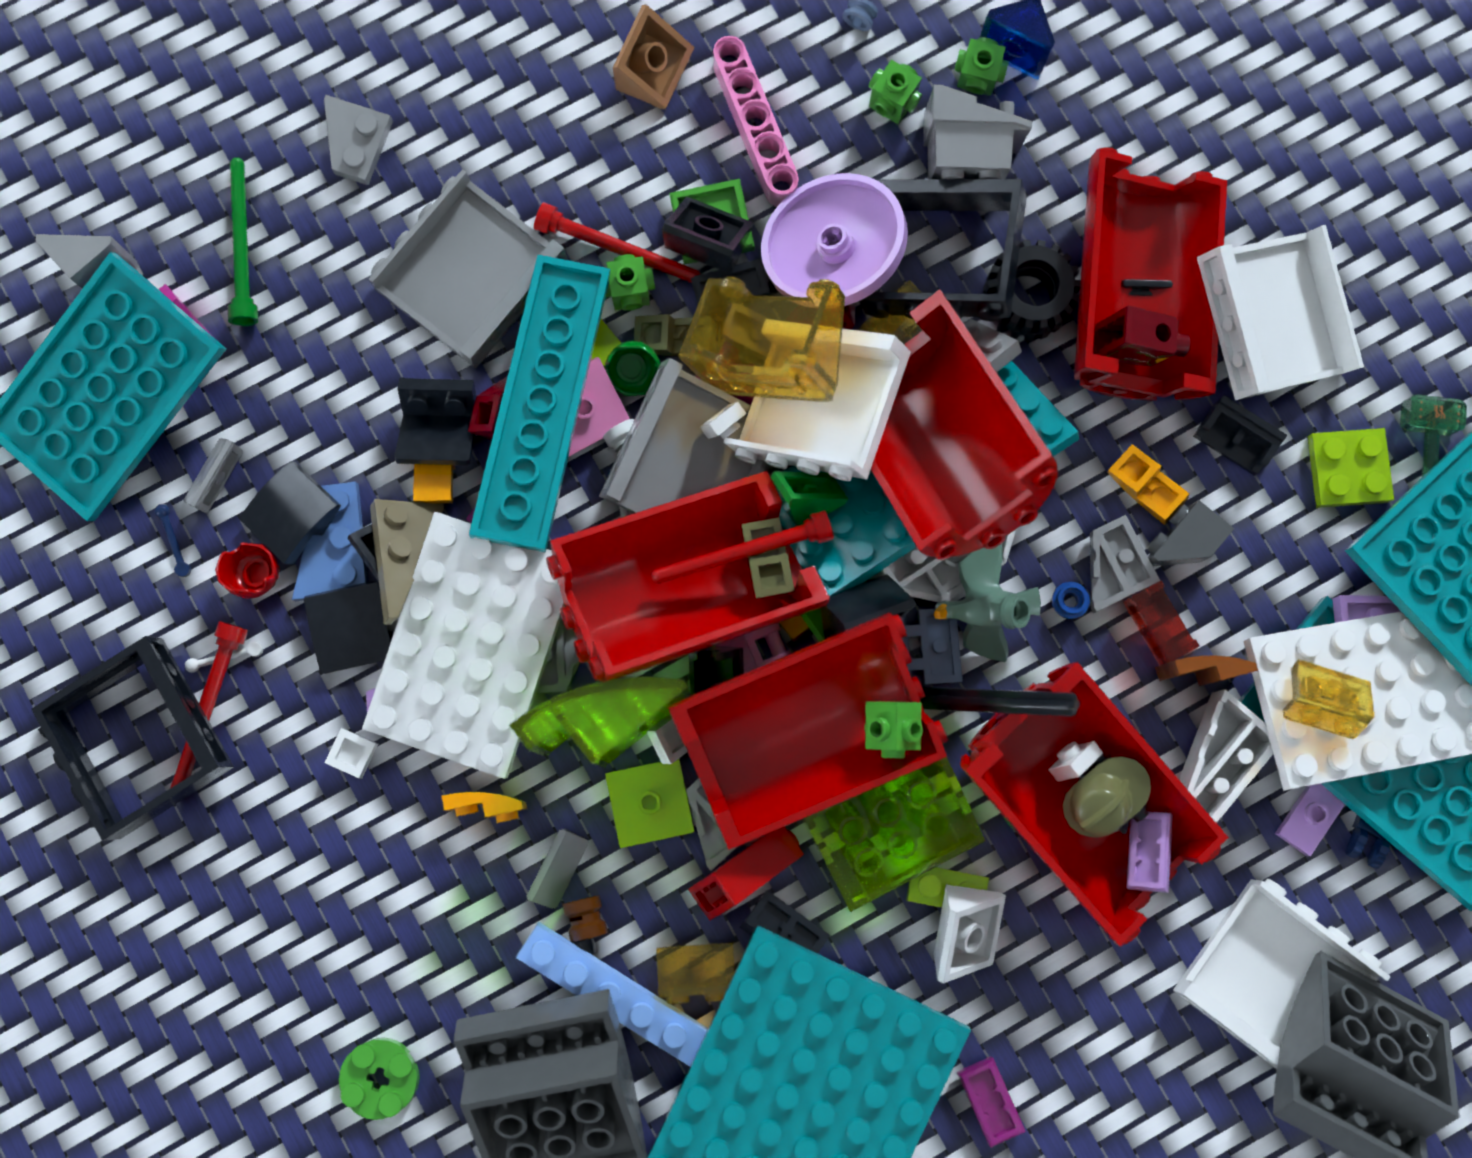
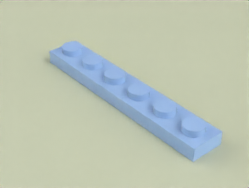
M538 921L518 952L517 959L574 995L609 989L619 1023L690 1067L708 1027Z

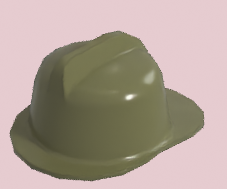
M1122 756L1108 758L1093 768L1066 793L1063 802L1064 817L1069 826L1081 835L1088 837L1110 835L1118 831L1147 803L1151 792L1150 777L1145 768L1134 759Z

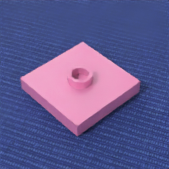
M599 357L591 359L569 456L603 439L604 434L608 430L630 419Z

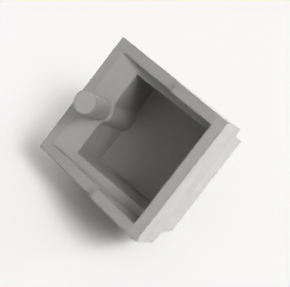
M934 84L924 112L923 146H927L928 179H1005L1011 169L1012 153L1018 154L1032 129V121L1014 115V102H1001L1000 110L977 103V96L944 85Z

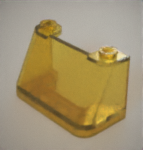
M731 276L724 279L708 278L678 357L702 381L729 395L830 402L833 400L838 385L845 295L837 283L828 279H820L817 282L810 283L806 291L807 297L752 295L745 288L743 281Z

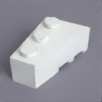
M1226 689L1211 693L1179 780L1216 823L1273 755L1265 722Z

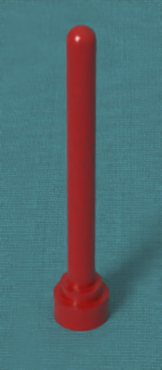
M543 202L535 217L534 230L548 235L550 232L556 234L559 231L618 255L631 254L635 258L643 256L644 265L690 283L692 277L701 275L697 269L563 217V213L558 212V207Z
M819 511L810 514L809 519L803 520V525L657 568L651 573V579L654 583L661 584L807 539L809 542L817 541L818 544L834 539L831 524L826 511Z
M221 621L218 622L214 636H217L215 644L219 646L199 702L208 721H210L233 650H238L239 645L244 644L248 630ZM187 741L170 789L192 774L196 757Z

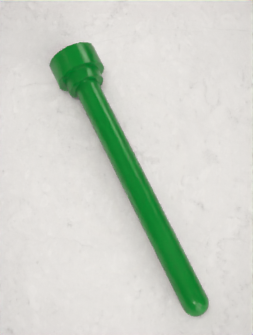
M235 157L230 161L235 297L231 299V304L227 307L228 322L236 326H251L258 323V307L254 304V300L250 298L245 164L241 158Z

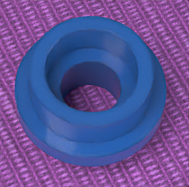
M1065 582L1059 585L1052 595V606L1055 612L1066 619H1076L1082 616L1090 604L1087 590L1076 582ZM1065 595L1074 596L1076 600L1074 607L1065 605Z

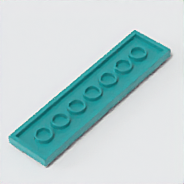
M537 255L469 531L471 539H485L496 544L546 552L609 285L610 268Z

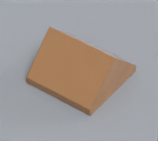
M647 4L641 6L612 67L615 88L617 91L653 106L666 109L693 52L694 46Z

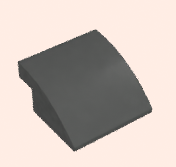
M1318 952L1298 991L1282 1040L1274 1086L1273 1115L1353 1158H1428L1426 1138L1460 1118L1449 1021L1326 953Z
M609 989L457 1019L453 1042L465 1069L460 1107L481 1158H647L630 1062Z

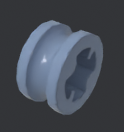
M849 0L848 8L844 10L842 15L843 20L852 28L860 31H869L873 26L872 19L877 17V7L869 0Z

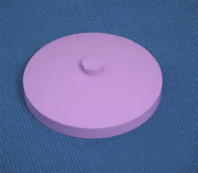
M851 173L832 174L817 178L802 185L788 195L770 216L761 241V257L765 271L776 289L784 297L799 305L816 309H830L853 304L878 290L898 268L904 256L908 239L906 218L895 195L884 184L873 178Z

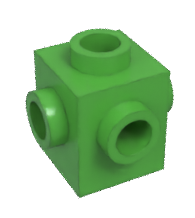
M981 37L977 40L970 38L967 50L960 49L954 71L961 72L957 87L973 94L991 96L996 82L1003 83L1009 61L1002 60L1006 47L998 45L995 40Z
M891 59L885 70L879 68L869 83L868 88L872 89L869 107L881 116L899 125L907 111L912 113L922 97V94L918 92L922 78L909 65L898 64Z
M625 254L615 257L614 261L606 262L607 268H610L611 271L606 297H612L615 311H632L650 305L648 291L655 290L652 268H644L643 256L635 258L634 255Z
M866 701L865 749L881 750V757L905 758V750H921V737L923 733L921 724L922 702Z

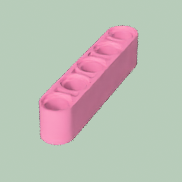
M724 36L714 45V71L766 199L770 204L777 207L788 195L798 188V173L745 45L735 36ZM731 55L736 57L737 60L729 63L723 61L722 58ZM743 86L751 91L747 94H738L734 90ZM751 118H759L764 123L760 126H751L747 121ZM769 149L776 152L777 156L764 158L760 153ZM784 181L791 187L780 191L774 188L773 184Z

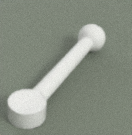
M251 642L247 648L233 651L231 659L246 655L258 657L263 653V646L258 642ZM215 656L201 660L190 658L185 662V669L190 673H194L200 667L213 664Z

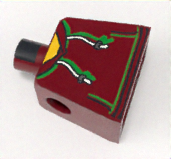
M1126 306L1095 325L1094 354L1119 359V363L1154 366L1172 356L1185 357L1190 349V337L1178 334V320L1173 316Z

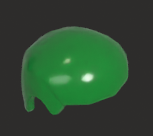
M628 341L619 344L610 352L605 361V370L615 390L625 396L646 395L660 366V360L655 351L639 341Z

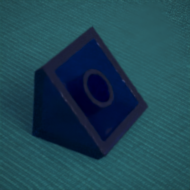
M1021 0L990 9L979 37L993 39L998 45L1006 47L1002 60L1009 61L1008 66L1038 81L1055 44L1041 0Z

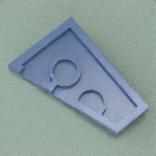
M357 482L321 486L341 507L323 536L312 535L305 546L292 596L293 601H304V597L307 595L368 582L367 565L347 539L349 534L363 528L359 484Z

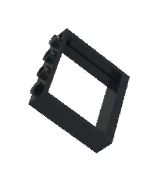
M1022 179L877 180L890 189L899 201L903 211H1010L999 294H943L960 319L962 317H978L985 321H996L999 318H1011L1027 199ZM879 288L859 302L865 315H870L874 318L882 319L887 318L889 315H898L913 319L910 312L934 293L880 292Z
M144 636L31 709L41 726L38 731L43 737L48 739L55 752L53 754L55 763L66 773L72 784L71 792L74 798L84 806L89 816L90 828L96 829L102 841L122 839L234 768L163 638ZM144 664L202 769L122 819L66 713Z

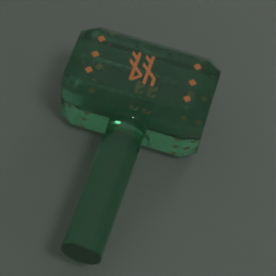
M1414 395L1402 402L1400 426L1406 431L1424 433L1422 477L1439 461L1440 435L1450 436L1465 428L1467 405L1461 399Z

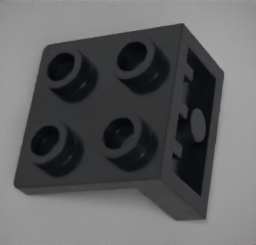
M399 378L397 390L403 417L395 451L396 463L469 465L475 434L468 432L476 399L474 380Z

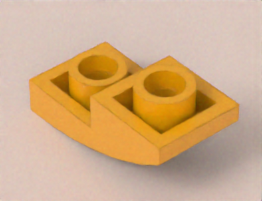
M465 792L442 795L444 811L455 810L456 817L479 812L478 805L483 804L485 817H496V822L502 823L519 819L518 811L527 809L525 801L500 794Z

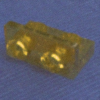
M1300 659L1291 667L1293 698L1283 709V717L1285 719L1355 739L1375 718L1370 681Z
M733 942L656 948L659 998L666 997L667 1004L690 1002V996L705 995V1001L722 1000L735 973Z

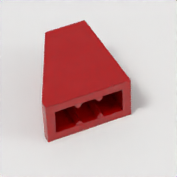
M784 826L763 835L688 890L710 921L739 904L802 857L804 853L799 848L797 837Z

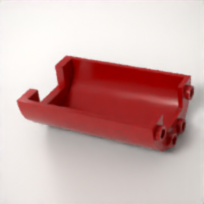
M1099 148L1091 156L1088 168L1074 380H1080L1079 385L1099 394L1135 400L1157 401V396L1165 398L1175 394V400H1185L1215 394L1219 338L1197 257L1219 246H1224L1228 180L1213 177V174L1210 172L1199 171L1192 173L1188 178L1177 184L1162 182L1157 176L1142 177L1130 174V171L1124 168L1132 164V156L1120 154L1114 148ZM1124 279L1172 281L1173 286L1171 288L1149 289L1152 296L1128 295L1133 289L1121 287V282ZM1126 306L1173 316L1178 320V334L1190 337V349L1185 357L1172 356L1154 366L1119 363V359L1094 354L1095 325Z
M939 289L910 312V315L922 331L904 344L911 353L871 471L918 550L925 555L944 560L949 557L968 554L984 547L985 549L996 548L1003 543L1007 535L1018 527L1033 522L1038 516L1037 510L1044 504L1053 490L1058 475V467L1055 458L945 295Z
M767 471L550 540L552 556L546 557V563L552 579L558 580L565 607L560 608V614L567 630L573 628L577 638L574 641L577 657L580 663L588 662L595 681L600 680L602 683H607L822 608L829 603L830 597L815 567L811 566L802 570L790 545L785 546L794 585V592L756 599L748 558L661 584L654 583L651 579V573L657 568L743 543L742 524L778 518L782 500Z
M891 613L884 614L668 706L682 742L685 744L728 850L947 757L943 744L948 742L943 726L939 720L934 722L924 712L922 705L921 724L923 733L921 737V750H905V758L881 757V750L865 749L866 701L921 702L920 699L925 697L917 676L911 678L907 668V664L912 663V660L902 641V638L906 637L907 633L898 614L894 616Z
M1074 662L1048 673L1047 677L1051 681L1038 683L1037 685L1032 683L1023 691L1075 693L1077 700L1080 701V707L1075 716L995 713L968 744V747L973 752L970 757L967 754L961 757L960 766L1106 934L1120 947L1122 944H1127L1138 936L1140 932L1139 927L1147 918L1143 913L1137 911L1150 901V894L1152 892L1127 889L1130 824L1126 834L1123 835L1118 830L1104 837L1081 835L1069 826L1064 817L1063 802L1066 793L1079 781V777L1057 782L1048 769L1059 760L1057 757L1058 752L1072 742H1076L1079 745L1095 741L1105 755H1111L1112 758L1120 756L1131 758L1145 768L1150 777L1151 792L1146 803V810L1148 812L1171 813L1173 815L1169 881L1176 875V868L1184 860L1203 864L1214 859L1221 851L1220 846L1229 837L1078 662Z

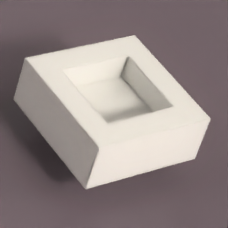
M739 402L729 404L702 424L700 429L708 439L719 435L724 439L740 428L741 425L738 423V420L747 413Z
M671 714L646 731L662 764H672L688 752Z
M341 728L325 763L362 779L378 744Z
M1095 741L1079 745L1076 742H1072L1058 752L1057 757L1059 760L1048 770L1057 782L1077 778L1103 752Z

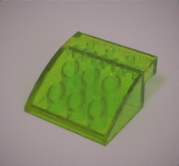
M657 677L612 679L585 685L557 695L532 708L509 724V726L531 752L546 757L571 737L592 764L605 768L645 736L647 730L670 715L669 705L690 697V691L687 684L680 679Z
M947 757L801 819L850 912L985 841Z

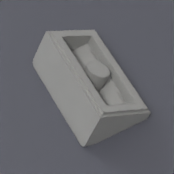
M220 438L183 501L204 513L209 512L241 457L243 450L232 441Z
M568 829L559 830L526 896L528 897L527 900L549 908H556L589 841Z

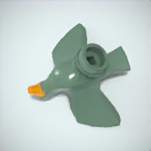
M1000 544L993 549H985L984 547L971 552L958 563L959 578L966 597L961 601L938 602L935 605L934 617L935 619H958L966 622L967 626L963 632V647L977 655L1006 662L1009 651L1001 624L1007 629L1025 627L1031 615H1040L1041 600L1038 587L1018 593L1002 590L999 585L1003 560V548Z

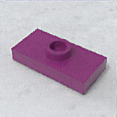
M992 1056L956 1072L990 1148L1026 1132Z

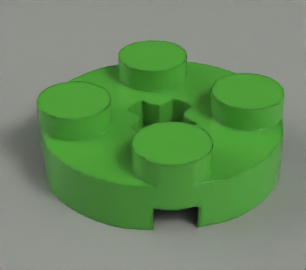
M375 1038L357 1046L344 1060L339 1074L341 1100L344 1105L351 1108L357 1115L372 1120H382L397 1115L412 1101L419 1085V1069L417 1063L415 1064L413 1057L409 1054L408 1048L401 1042L390 1038ZM378 1068L384 1069V1076L389 1078V1084H383L377 1089L373 1087L374 1083L369 1077L370 1074H375Z

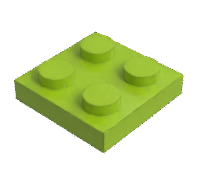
M1385 428L1312 433L1307 436L1316 508L1389 503L1394 500Z

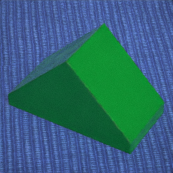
M774 471L771 475L772 482L782 500V506L795 526L803 525V520L809 519L810 514L825 510L828 515L845 505L848 501V497L828 472H819L818 475H811L804 472Z

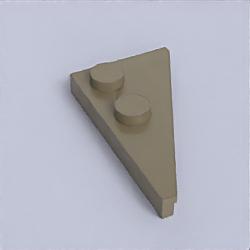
M374 499L370 505L384 624L391 625L400 615L414 581L413 574L434 512L443 513V504Z

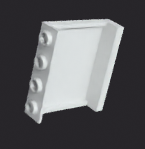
M1326 225L1302 234L1233 248L1232 244L1219 246L1197 257L1235 400L1338 376L1364 367Z
M767 319L762 333L773 342V346L739 440L725 437L723 443L735 451L734 456L737 459L747 463L755 464L758 459L764 460L768 465L779 469H787L788 465L796 466L798 470L811 475H818L819 471L829 472V475L843 481H851L852 477L868 479L911 351L895 335Z
M1251 879L1173 991L1277 1069L1282 1040L1290 1013L1306 973L1318 952L1326 953L1375 981L1378 979L1388 981L1391 976L1379 968L1382 962L1375 956L1362 949L1360 952H1357L1349 946L1350 938L1333 926H1329L1327 929L1317 922L1318 914L1311 908L1300 902L1295 905L1284 896L1287 891L1270 879H1266L1265 882Z

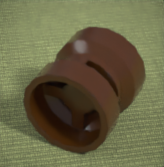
M600 895L562 904L564 915L569 918L571 924L568 930L571 942L608 933L606 921L600 917L599 911L602 907Z

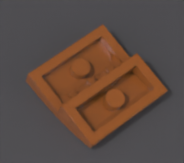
M1217 655L1187 657L1155 667L1159 682L1195 672L1199 686L1258 671L1254 662Z

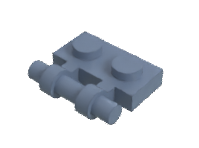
M922 609L917 611L918 625H907V617L904 616L901 620L907 636L902 638V641L909 654V638L919 637L921 658L911 659L912 663L907 664L911 678V672L922 671L923 686L963 682L957 619H935V609Z

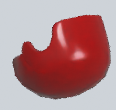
M242 542L237 549L221 553L215 572L218 582L231 594L245 599H252L262 596L275 586L279 578L280 567L276 556L264 545Z

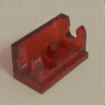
M1162 580L1123 601L1159 665L1174 661L1200 646L1196 639H1192L1163 589L1165 586Z

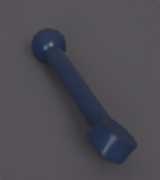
M159 504L155 508V514L162 520L177 563L174 571L180 577H187L191 573V567L183 560L168 517L170 508L166 504Z

